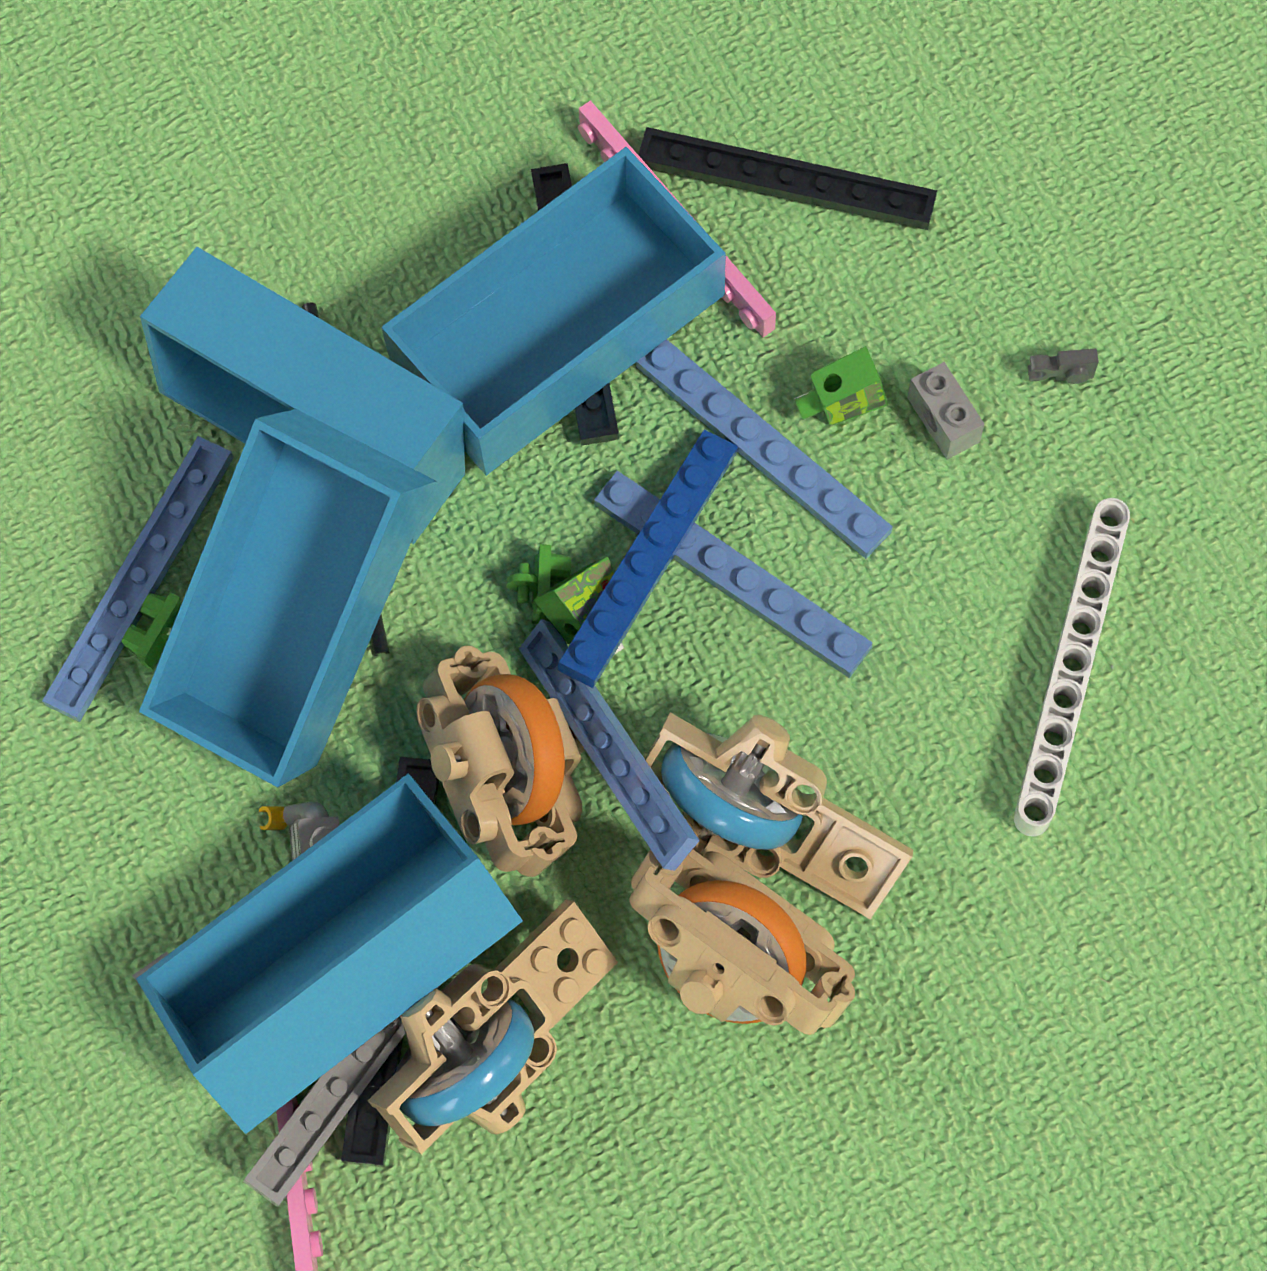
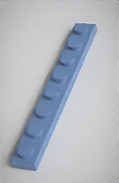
M667 339L636 362L637 369L715 434L737 445V452L865 559L891 534L893 526Z
M197 436L43 698L42 702L47 707L78 722L82 720L124 647L122 643L124 634L131 625L136 626L142 616L140 610L144 600L149 593L155 594L232 462L234 456L230 450Z
M616 471L594 499V504L638 535L660 499L619 471ZM694 523L673 557L674 560L848 678L851 677L872 649L873 643L696 523Z
M541 619L519 650L549 696L558 700L567 723L663 869L675 871L700 840L596 686L591 688L557 670L558 663L567 650L568 645L551 622Z

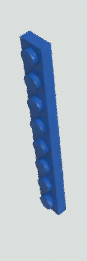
M705 429L703 430L560 659L558 671L594 688L736 456L737 445Z

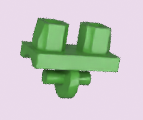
M540 544L538 554L534 556L533 574H530L529 563H519L518 574L507 577V588L518 592L517 602L528 603L529 592H532L531 624H538L541 619L546 620V615L534 599L550 589V580L563 581L570 576L571 557L551 553V545Z
M171 592L167 598L149 593L141 606L140 612L143 616L153 620V623L148 631L131 625L122 638L123 645L137 656L143 666L151 670L155 668L162 655L182 605L180 603L181 597Z

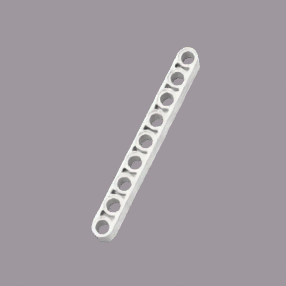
M1107 498L1099 502L1088 527L1014 813L1016 828L1026 836L1035 837L1042 835L1048 829L1056 811L1130 519L1127 505L1117 498ZM1105 516L1114 518L1118 526H1107L1100 518ZM1096 551L1102 552L1108 556L1109 561L1099 562L1092 557L1091 553ZM1092 587L1099 592L1100 597L1089 598L1083 593L1082 588ZM1084 623L1090 628L1091 633L1087 635L1077 633L1072 625ZM1074 659L1081 664L1082 670L1071 671L1064 666L1063 661ZM1058 695H1064L1072 701L1073 706L1061 708L1054 702L1053 698ZM1055 732L1062 737L1064 743L1058 746L1051 745L1045 740L1044 734ZM1045 769L1053 775L1054 781L1042 783L1035 777L1034 771ZM1030 806L1037 807L1043 812L1044 819L1032 821L1025 815L1024 809Z

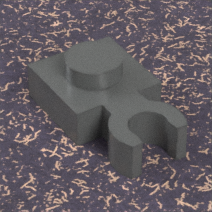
M1097 348L1058 351L1057 356L1052 357L1048 355L1030 356L1031 365L1027 366L1029 381H1041L1055 377V381L1079 384L1088 379H1093L1099 363Z

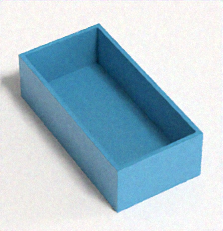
M625 147L384 324L381 329L389 360L463 403L464 450L487 476L725 295L726 253L639 159Z
M199 247L193 250L140 315L159 392L241 442L246 443L255 418L297 409L436 480V485L411 541L413 545L465 476L463 403Z
M297 409L255 418L139 712L276 787H280L316 767L437 481Z
M408 773L136 978L193 1076L241 1130L247 1134L423 997L518 926L523 920L477 855Z

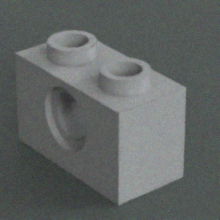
M945 362L911 379L907 398L946 460L980 443L984 422Z

